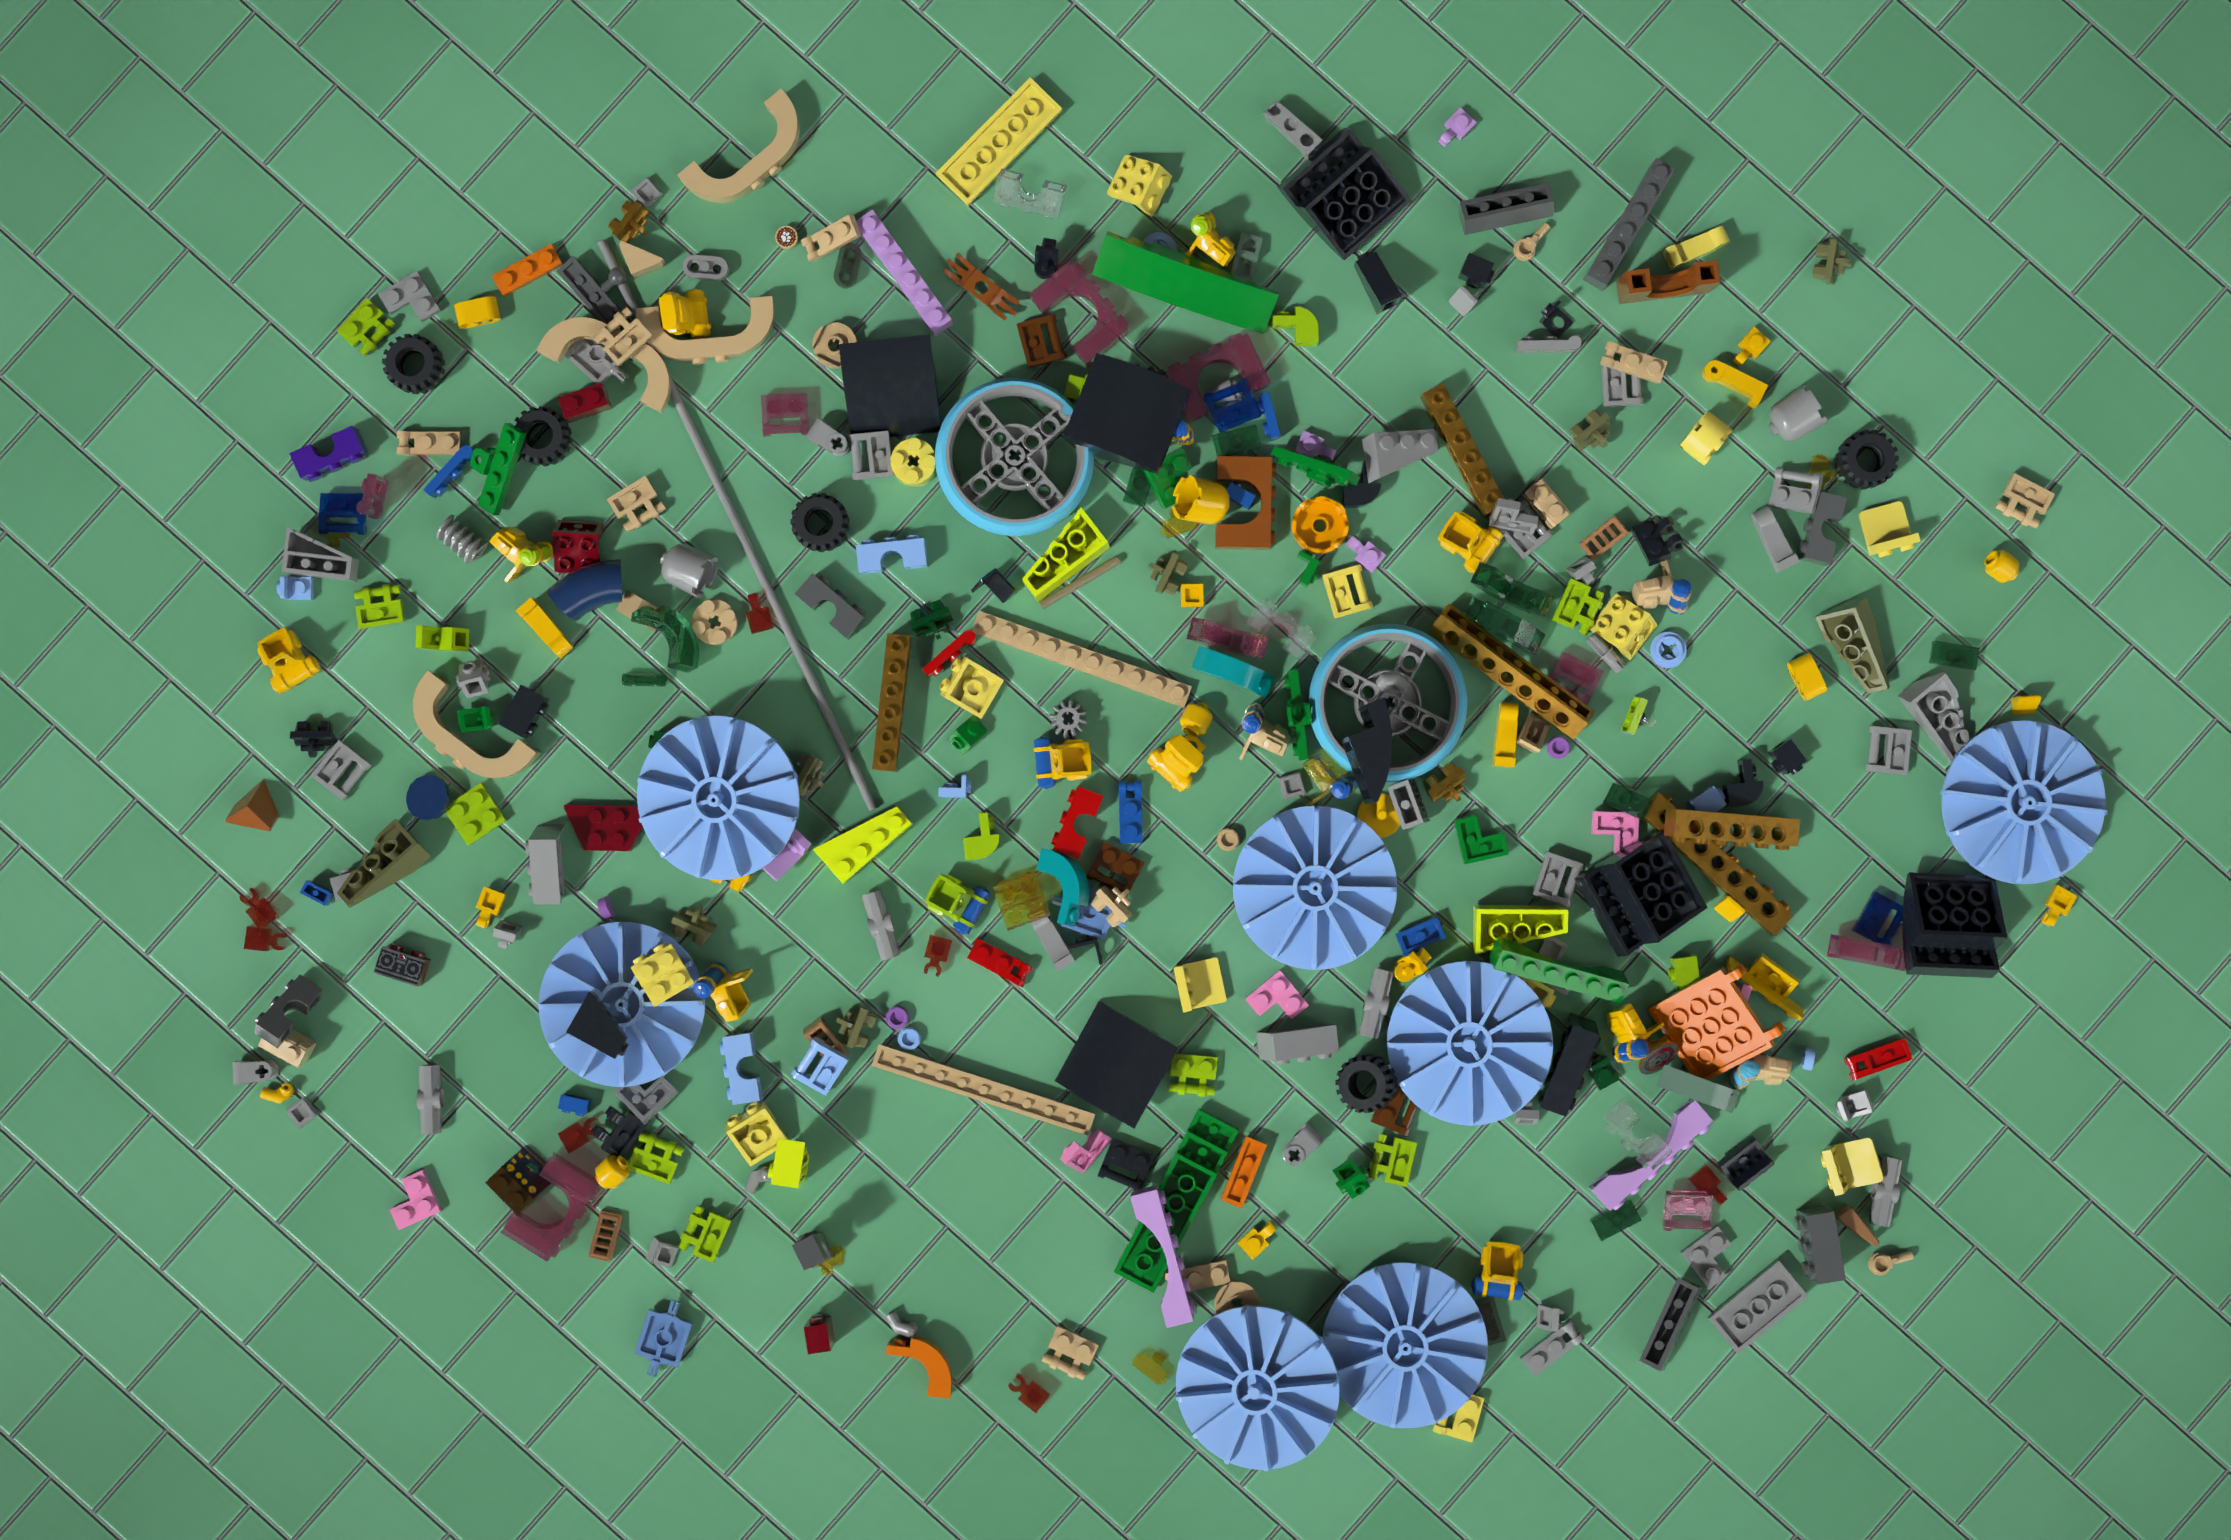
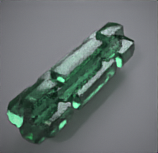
M624 673L622 675V685L633 686L635 684V686L656 685L658 687H665L667 685V676L665 674H656L654 676V674L633 675Z

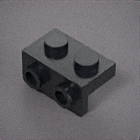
M1754 1136L1749 1137L1717 1162L1725 1177L1738 1191L1747 1187L1775 1164Z

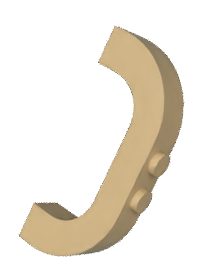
M779 89L764 102L766 109L776 119L778 125L777 134L773 142L734 175L724 179L708 176L693 161L677 174L680 181L691 193L705 201L728 203L744 197L752 190H758L764 185L766 178L770 175L775 176L781 171V166L795 151L800 135L798 115L791 100L782 89Z
M773 297L750 298V322L741 333L727 337L676 340L667 335L663 330L658 306L635 308L636 318L653 335L647 341L649 346L664 358L678 362H693V365L706 364V360L714 359L716 363L728 362L729 358L751 353L766 340L774 321Z
M587 317L566 319L556 324L545 334L536 351L561 364L568 348L573 343L584 339L594 340L593 337L599 332L598 329L602 325L605 327L607 324ZM617 327L611 335L615 338L621 332L622 327ZM606 338L601 342L605 346L609 343ZM645 343L630 357L640 362L646 368L648 374V384L640 402L663 414L671 395L670 373L660 355Z
M428 670L416 687L413 698V713L416 723L425 737L436 745L434 749L444 756L447 754L454 759L452 762L462 770L467 768L471 772L483 777L508 778L525 771L541 754L522 739H518L511 749L499 758L490 759L481 754L448 729L439 717L438 707L440 700L451 685L433 671Z

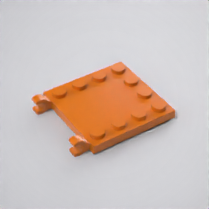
M1742 964L1734 967L1729 972L1722 967L1648 1008L1649 1013L1657 1024L1663 1022L1664 1026L1660 1029L1668 1037L1669 1041L1677 1044L1679 1048L1677 1054L1692 1075L1710 1080L1772 1048L1775 1044L1773 1039L1782 1035V1031L1786 1030L1781 1021L1766 1030L1733 981L1743 977V974L1747 972Z

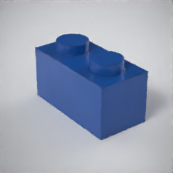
M1236 482L1234 484L1230 483L1227 489L1229 500L1249 510L1256 497L1253 495L1254 492L1249 489H1242V486Z
M306 880L300 891L301 894L324 906H329L334 897L333 891L311 880Z
M561 1094L558 1109H562L561 1112L570 1113L571 1111L575 1112L577 1116H584L589 1112L591 1099Z

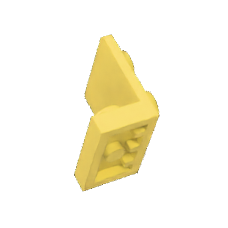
M1615 594L1594 620V626L1590 628V631L1597 633L1602 639L1617 647L1623 657L1631 660L1658 625L1651 614L1622 596Z
M1217 957L1173 966L1183 1013L1192 1011L1195 1008L1227 1001Z

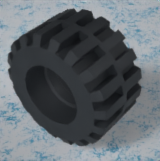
M404 334V338L398 336L395 338L396 343L391 341L388 344L391 348L389 351L385 349L383 354L386 355V358H382V364L385 365L383 371L388 375L387 379L393 385L407 393L419 394L421 392L424 394L428 392V388L432 390L436 388L434 385L436 381L438 383L441 382L442 379L439 376L445 373V369L442 368V365H445V360L442 359L443 354L434 343L418 334H414V336ZM412 353H422L425 363L421 372L414 376H406L403 370L405 359Z
M539 406L537 409L531 407L528 412L522 411V416L520 418L516 417L514 420L517 422L515 426L526 432L519 456L534 465H542L544 467L549 466L550 463L553 465L557 464L559 458L563 460L566 457L563 454L566 451L569 453L570 447L568 445L572 443V438L570 437L572 432L568 427L567 421L554 410L546 409L542 406ZM542 424L551 426L553 438L550 444L542 449L532 447L530 435L534 428Z
M1863 430L1850 436L1839 446V453L1835 456V459H1838L1835 466L1840 468L1841 471L1838 473L1839 477L1844 476L1845 480L1843 482L1846 484L1851 483L1853 488L1861 487V490L1871 489L1883 484L1894 475L1892 472L1898 467L1895 462L1899 461V456H1895L1894 453L1898 449L1896 446L1892 447L1891 445L1894 441L1891 438L1887 440L1885 438L1886 434L1883 432L1878 434V430ZM1859 448H1868L1876 455L1877 466L1873 472L1864 471L1859 467L1856 460Z
M813 493L810 497H803V501H798L796 509L792 510L791 513L793 516L790 519V524L796 539L804 547L812 551H832L834 547H839L841 541L846 539V533L850 528L849 516L843 505L836 498L825 493L818 495ZM825 510L832 515L833 526L828 533L816 536L807 527L808 519L815 511Z
M1367 1054L1353 1057L1341 1066L1342 1070H1339L1337 1076H1339V1079L1335 1080V1085H1339V1089L1336 1090L1337 1095L1341 1094L1342 1098L1340 1101L1347 1103L1346 1107L1350 1110L1355 1109V1112L1370 1113L1386 1107L1389 1101L1393 1100L1395 1097L1393 1093L1397 1092V1087L1394 1086L1398 1082L1397 1077H1393L1395 1070L1393 1068L1390 1069V1063L1387 1060L1383 1061L1380 1056ZM1362 1070L1369 1071L1376 1079L1377 1088L1371 1097L1364 1096L1357 1088V1076Z

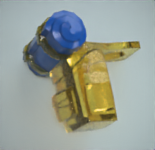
M1319 752L1303 763V767L1322 793L1307 803L1306 806H1311L1330 792L1339 799L1349 797L1358 788L1354 775L1350 773L1341 775L1335 769L1334 761L1327 754L1324 755Z

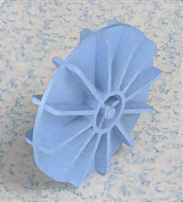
M714 715L695 718L667 732L657 741L646 757L640 776L637 779L639 822L642 823L649 840L660 853V856L678 869L697 878L710 880H730L744 877L769 864L779 855L790 840L799 818L800 793L797 780L798 775L795 773L789 757L777 740L758 726L730 716Z
M2010 721L1992 726L1980 732L1954 755L1955 758L1947 771L1943 789L1940 790V795H1942V816L1946 835L1949 836L1958 853L1971 867L1986 876L2002 882L2036 884L2060 877L2074 868L2088 853L2092 852V847L2100 834L2104 816L2108 813V810H2105V789L2101 777L2103 773L2101 769H2098L2090 753L2076 737L2055 726L2042 722Z
M1304 806L1287 810L1274 816L1261 825L1248 839L1236 863L1233 877V898L1238 918L1244 930L1263 952L1273 959L1292 967L1322 970L1335 968L1357 959L1380 939L1394 912L1397 898V878L1392 858L1385 844L1365 822L1348 812L1336 808Z
M633 922L607 923L578 934L555 955L541 983L538 1004L539 1018L542 1031L556 1057L572 1072L601 1085L613 1087L636 1086L665 1075L676 1067L690 1052L703 1024L705 998H700L693 992V984L654 1007L630 968L635 965L633 960L643 954L646 957L651 956L655 953L653 949L665 942L667 946L673 945L694 983H696V980L701 976L694 961L686 950L672 937L644 924ZM589 991L596 993L628 1036L626 1043L629 1046L623 1056L618 1055L614 1059L566 1033Z
M1457 961L1441 965L1426 972L1416 979L1402 994L1389 1022L1387 1050L1390 1066L1395 1070L1393 1074L1397 1077L1401 1089L1414 1104L1429 1115L1440 1120L1458 1125L1473 1126L1505 1119L1522 1109L1536 1095L1551 1065L1553 1037L1550 1020L1542 1002L1521 978L1510 973L1495 970L1490 963Z
M1396 1262L1376 1266L1365 1271L1348 1283L1339 1293L1325 1320L1322 1338L1339 1374L1341 1398L1363 1417L1390 1428H1417L1431 1424L1434 1425L1436 1422L1452 1415L1468 1402L1481 1381L1485 1370L1488 1341L1486 1327L1478 1306L1465 1288L1444 1272L1427 1265Z
M1248 1304L1235 1307L1207 1320L1194 1332L1185 1345L1176 1373V1401H1178L1182 1416L1192 1432L1191 1436L1194 1439L1197 1438L1214 1455L1225 1460V1464L1231 1463L1249 1469L1270 1471L1271 1469L1291 1465L1307 1457L1322 1443L1329 1433L1339 1406V1374L1334 1360L1323 1342L1324 1339L1318 1336L1306 1323L1291 1315V1312H1284L1267 1306H1251Z

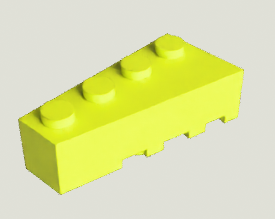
M1081 507L1022 580L1037 602H1039L1110 549L1109 543Z
M896 806L813 850L844 884L912 826L913 823Z
M1473 905V951L1475 954L1492 950L1497 937L1522 944L1534 939L1568 933V909L1565 906Z

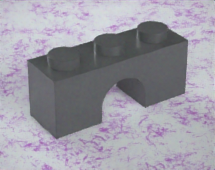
M1820 491L1815 514H1810V518H1807L1803 530L1806 531L1805 539L1801 540L1798 553H1801L1800 560L1824 566L1832 564L1837 542L1824 537L1822 534V524L1825 520L1833 522L1842 520L1847 497Z
M812 573L796 591L795 595L813 610L822 602H832L836 607V614L829 624L849 640L866 620L862 616L864 611L855 603L852 606L846 603L847 597L838 589L835 591L831 590L828 587L830 582L821 574L816 577Z
M299 975L295 980L291 979L284 988L285 992L280 997L276 996L270 1003L268 1011L266 1013L262 1012L255 1020V1034L277 1049L293 1030V1022L286 1018L284 1014L289 1010H299L308 1015L321 1000L322 989L302 975Z
M816 1230L797 1237V1243L792 1245L804 1270L816 1267L835 1257L824 1233H817Z

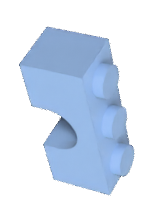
M919 535L906 536V540L897 541V537L884 538V542L875 543L874 540H863L861 545H856L858 571L860 574L883 572V559L890 553H897L902 556L905 569L928 567L925 539L920 538Z
M746 1032L722 1037L723 1041L720 1042L721 1055H725L726 1064H723L725 1078L729 1077L730 1084L727 1087L728 1100H732L733 1105L762 1100L759 1076L746 1077L741 1073L739 1067L744 1057L756 1054L753 1033Z

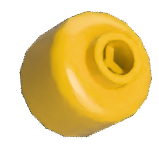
M2006 550L1992 551L1984 560L1986 574L2000 583L2014 580L2019 574V560Z
M1202 702L1187 705L1180 718L1183 732L1193 737L1204 735L1213 720L1209 706Z
M608 1155L595 1169V1179L598 1184L606 1189L617 1188L629 1176L628 1161L622 1156Z

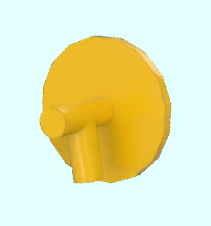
M1382 793L1377 802L1365 804L1363 800L1359 805L1357 818L1365 822L1380 838L1390 836L1399 828L1400 821L1390 795Z

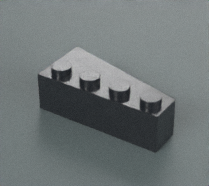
M1571 1012L1568 1017L1571 1024L1569 1030L1563 1031L1561 1036L1560 1048L1562 1050L1561 1052L1557 1051L1553 1059L1552 1068L1554 1072L1548 1073L1539 1098L1540 1108L1565 1117L1568 1111H1572L1575 1106L1576 1098L1574 1096L1576 1091L1582 1089L1585 1069H1590L1593 1057H1591L1594 1049H1598L1601 1042L1596 1021Z

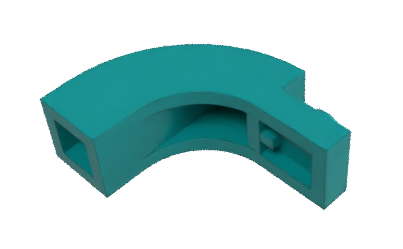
M1200 646L1191 668L1206 675L1233 683L1265 698L1274 680V676L1265 673L1257 667Z
M1042 848L1036 870L1055 876L1063 890V899L1057 923L1075 927V923L1080 916V905L1088 906L1090 894L1087 877L1080 865L1068 855Z

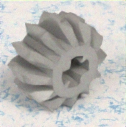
M1062 700L1060 705L1063 709L1060 710L1057 706H1053V710L1058 714H1049V718L1057 719V721L1050 723V727L1059 725L1055 733L1058 735L1063 729L1064 738L1068 737V731H1071L1072 736L1076 737L1074 729L1077 728L1080 732L1084 731L1078 724H1087L1086 719H1080L1081 716L1087 713L1086 711L1077 712L1081 708L1080 703L1075 708H1072L1073 700H1069L1068 707H1065V703ZM1065 713L1067 715L1069 713L1073 714L1072 719L1074 722L1071 725L1069 722L1068 725L1063 723L1064 718L1062 716Z

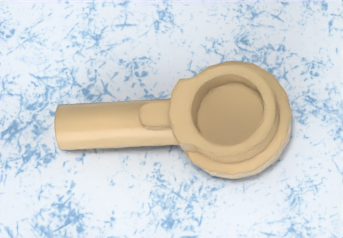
M1544 222L1531 237L1518 240L1513 247L1515 257L1521 261L1532 259L1536 252L1537 242L1550 230V226Z
M1911 1250L1893 1256H1887L1881 1252L1874 1253L1868 1260V1267L1873 1274L1885 1275L1893 1268V1265L1912 1260L1914 1256Z

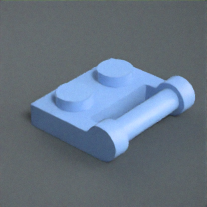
M814 1037L810 1042L811 1047L798 1067L793 1069L791 1075L796 1080L826 1096L848 1062L849 1056L827 1045L822 1039ZM819 1051L824 1055L810 1076L805 1071Z

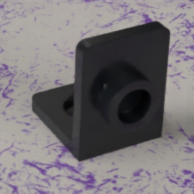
M1560 300L1554 305L1549 303L1541 312L1544 316L1539 321L1557 338L1573 323L1557 307L1561 303ZM1554 317L1562 318L1564 321L1563 328L1554 329L1551 325V320Z
M996 568L982 577L971 589L974 593L985 584L1002 603L1006 602L1016 591Z
M1085 936L1075 939V944L1067 945V948L1071 949L1095 943L1099 965H1103L1097 938L1089 940V937Z

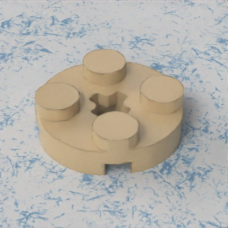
M834 322L822 326L816 331L812 340V347L816 358L822 365L828 368L841 369L839 350L831 351L832 347L829 343L836 340L840 341L839 344L855 343L857 338L848 326Z
M721 600L704 601L696 608L692 616L693 632L701 641L710 645H719L729 641L735 635L738 628V620L733 608ZM718 616V621L721 622V625L715 626L713 629L709 620Z
M1231 1280L1230 1283L1224 1284L1217 1291L1214 1299L1215 1311L1219 1314L1225 1310L1232 1309L1233 1304L1231 1301L1238 1298L1242 1299L1241 1304L1243 1306L1248 1304L1260 1306L1259 1297L1250 1284L1244 1281Z

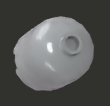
M1805 385L1771 407L1769 411L1771 423L1768 424V427L1774 436L1779 434L1783 440L1793 442L1828 423L1826 416H1820L1818 410L1821 409V406L1810 390L1806 392L1807 388Z
M687 544L673 546L669 551L664 552L660 560L664 580L697 598L704 596L703 589L705 586L710 587L712 585L718 567L714 565L718 561L717 557Z

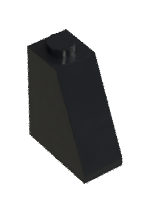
M1366 252L1358 256L1354 268L1376 314L1396 306L1402 295L1377 252L1372 254Z
M589 991L566 1033L614 1059L618 1055L623 1056L629 1046L626 1043L628 1036L596 993Z

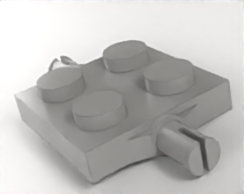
M579 340L573 343L572 348L565 354L567 359L596 384H603L612 375L622 383L626 380L620 374L626 379L629 377L603 350L605 345L598 344L594 340Z

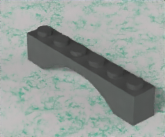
M1655 158L1611 234L1583 278L1584 281L1601 291L1607 286L1674 173L1675 168Z

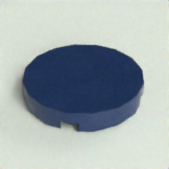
M423 775L416 778L410 784L407 791L406 803L408 810L413 816L422 820H432L441 817L447 811L450 804L448 785L443 779L433 775Z

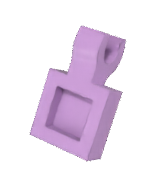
M1460 107L1445 122L1444 126L1448 130L1442 134L1438 142L1445 147L1454 137L1461 140L1477 122Z
M1303 430L1295 453L1311 458L1319 455L1333 461L1337 450L1323 446V438Z
M1353 536L1345 544L1357 553L1354 560L1370 573L1376 569L1386 556L1369 541L1363 546Z

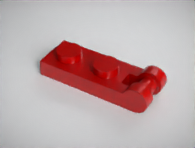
M972 630L964 631L922 670L928 677L932 674L936 677L945 669L943 665L949 659L953 662L962 654L960 650L966 644L973 645L976 642V634Z
M977 938L967 959L1022 988L1026 983L1024 980L1027 974H1031L1033 967L979 938ZM1014 965L1020 968L1017 976L1011 973Z
M1904 1037L1843 1058L1851 1071L1849 1073L1851 1080L1860 1079L1913 1060ZM1863 1060L1865 1068L1859 1069L1857 1062Z

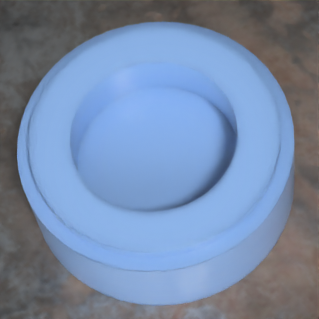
M906 1027L898 1034V1043L905 1050H913L920 1044L921 1035L913 1027Z
M1806 1047L1804 1049L1802 1057L1803 1069L1812 1070L1815 1048Z

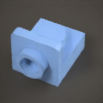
M280 576V581L277 582L276 586L277 594L284 600H313L314 578Z
M962 774L961 788H957V783H944V787L938 788V797L967 798V793H971V779H967V775Z

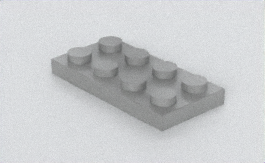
M1776 1260L1707 1318L1734 1351L1739 1354L1807 1298L1808 1295L1782 1263Z

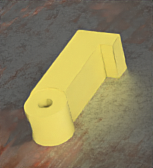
M1720 226L1679 244L1671 245L1665 248L1662 254L1670 271L1726 245L1730 242L1724 226Z

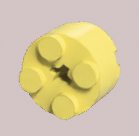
M1707 411L1679 446L1699 463L1705 465L1733 430Z
M911 438L900 442L894 448L890 458L891 467L900 482L908 486L918 487L928 484L936 475L935 452L927 442L918 438ZM911 459H914V460L919 459V460H918V464H919V465H918L917 467H915L914 465L910 466V465H911L910 460H911Z

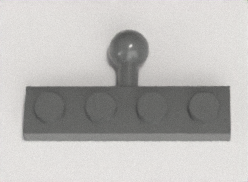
M575 256L570 257L557 270L559 275L599 321L608 324L609 321L614 319L613 316L617 312L620 313L622 311L607 292L615 285L625 283L627 274L624 269L620 267L611 269L609 279L602 285L595 280ZM629 318L626 319L629 324L632 322Z

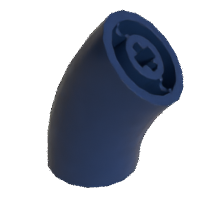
M621 559L592 563L570 572L548 588L549 597L564 614L574 620H579L585 614L598 607L612 603H621Z

